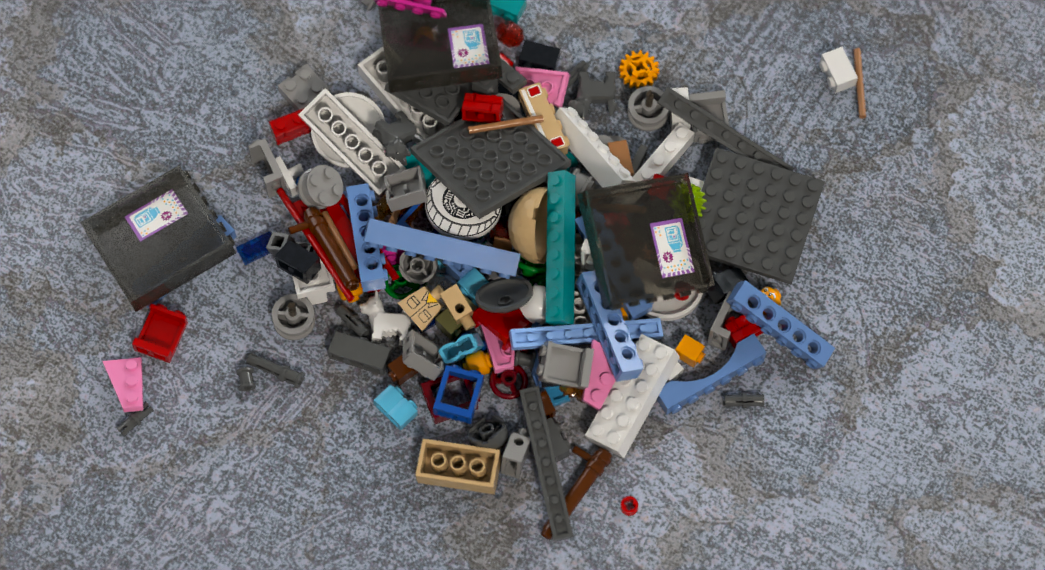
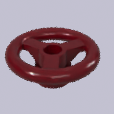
M519 365L514 366L513 370H505L501 374V378H496L497 374L493 370L489 379L490 388L493 393L506 400L520 397V391L517 390L515 382L516 375L519 372L522 377V385L519 390L527 388L528 377L524 369ZM511 378L512 381L507 382L506 379ZM496 384H504L506 387H509L512 394L499 391Z

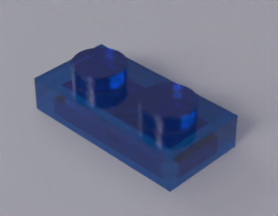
M271 231L236 247L244 265L270 254L266 247L272 235Z

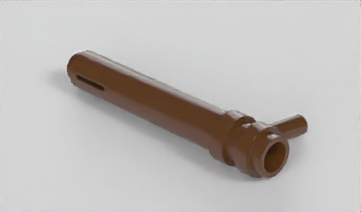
M316 207L306 209L303 213L305 222L288 227L289 234L291 235L309 228L310 232L316 236L345 288L350 291L356 290L359 287V279L330 232L323 214Z
M578 446L573 448L572 452L588 462L585 464V469L565 495L569 517L595 480L602 476L605 471L604 468L608 467L611 463L612 455L607 450L599 448V450H596L591 455ZM548 519L542 527L540 534L547 540H551L553 535Z

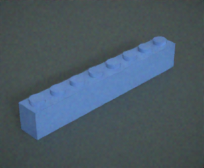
M368 218L363 241H366L367 246L378 248L379 245L386 246L387 251L397 253V250L400 249L405 251L404 255L416 257V254L424 255L423 259L434 262L435 258L443 259V264L454 266V262L462 264L461 268L472 270L473 267L480 268L481 273L490 275L494 271L499 273L498 277L510 279V275L516 276L521 255L507 250Z

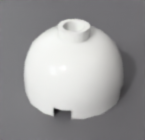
M535 285L532 286V298L520 310L530 322L540 323L539 325H543L546 323V287Z

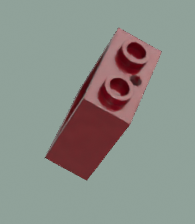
M449 375L447 384L462 378ZM443 376L435 381L430 380L421 384V391L434 425L449 420V418L433 414L435 398L431 389L440 387ZM462 379L469 398L472 400L474 391L471 385L474 382ZM471 401L457 405L456 407L469 410Z

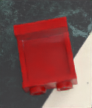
M150 304V313L139 337L134 338L132 346L134 351L170 363L188 324L187 318L181 311L174 310L173 312L164 305Z
M479 307L472 315V319L476 324L474 327L477 328L481 324L503 341L502 349L504 351L511 347L510 329L531 328L532 322L524 317L520 309L509 313H491Z

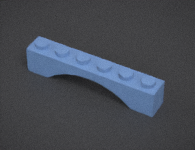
M752 334L737 343L730 360L720 370L706 378L695 381L681 382L672 380L664 385L657 401L666 415L671 412L675 414L682 409L683 405L696 402L702 394L708 395L715 390L716 386L720 384L722 386L726 385L732 380V377L736 375L741 376L751 366L757 367L762 364L766 351L755 334Z

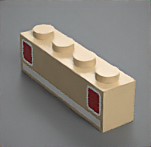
M540 82L519 89L518 98L526 116L543 115L544 122L532 125L564 155L568 154L569 139L561 131L563 130L562 124L559 119L556 120L555 109L553 104H549L547 100L548 93L545 87L542 88Z

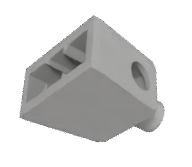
M520 428L517 434H511L502 456L501 474L517 479L520 478L530 448L531 439L529 438L528 430Z

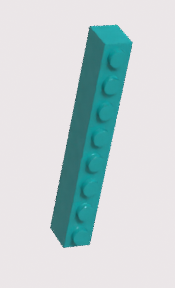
M566 170L548 172L546 323L553 326L574 325L576 176Z

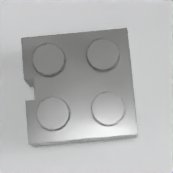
M307 64L297 70L292 79L288 77L278 85L279 93L296 111L305 108L325 88L330 92V88Z
M421 166L384 176L387 190L385 191L386 202L391 212L428 201L426 180Z
M412 329L403 339V363L407 367L420 372L422 376L435 381L443 372V361H440L442 357L439 353L441 347Z

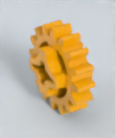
M639 50L638 54L632 51L631 56L626 54L625 60L621 59V66H619L620 78H624L623 84L630 83L629 88L636 86V89L640 88V86H647V84L653 86V81H657L659 74V63L654 62L655 57H648L649 52L643 55L641 50Z

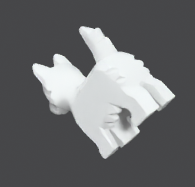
M375 290L373 297H369L365 303L359 305L361 313L369 316L372 330L371 342L375 344L381 343L383 336L387 338L388 336L398 335L400 337L399 346H403V339L410 332V318L404 310H402V313L385 312L378 291Z

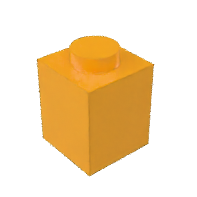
M686 334L675 349L680 356L679 359L693 368L697 363L700 364L706 355L704 353L705 346Z

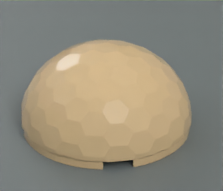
M537 187L521 195L514 203L508 218V234L515 251L521 254L520 256L525 260L535 264H544L547 258V187Z

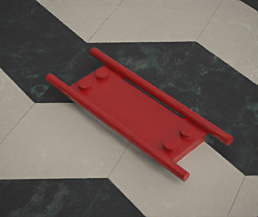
M279 188L276 192L296 223L305 222L303 213L309 207L301 199L292 203L284 189ZM343 193L341 199L336 204L320 209L321 213L328 211L358 265L352 223L339 205L341 203L350 216L348 199ZM309 228L302 230L348 302L353 301L354 295L349 289L345 288L316 236L310 232ZM385 256L386 264L382 266L387 269L392 280H397L399 275ZM358 267L356 270H354L357 278L359 279L360 283L361 279Z

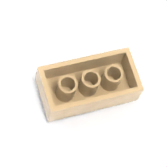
M423 439L415 476L417 482L422 484L495 495L502 460L501 451Z

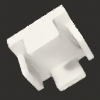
M321 259V270L308 284L292 276L297 298L307 297L312 305L327 302L326 293L336 291L333 278Z

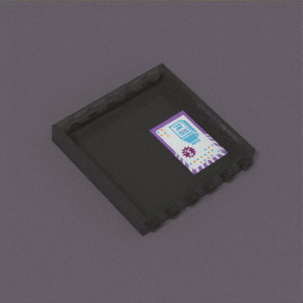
M432 0L431 6L442 8L447 13L446 18L440 17V19L430 17V14L426 13L422 15L414 14L411 12L412 10L405 9V11L396 10L394 6H378L390 93L502 79V65L490 0Z
M180 165L80 222L135 312L236 254L233 248L236 245L230 235L226 236L225 232L227 230L223 223L216 221L218 219L213 209H208V201L204 195L200 197L198 186L196 183L192 184L190 182L192 180L187 170L183 171Z
M688 173L587 190L577 195L604 309L611 307L612 311L622 309V305L628 304L629 307L640 305L641 301H646V304L657 302V298L663 297V300L675 298L674 295L680 294V297L692 295V291H697V294L709 291L708 288L715 286Z

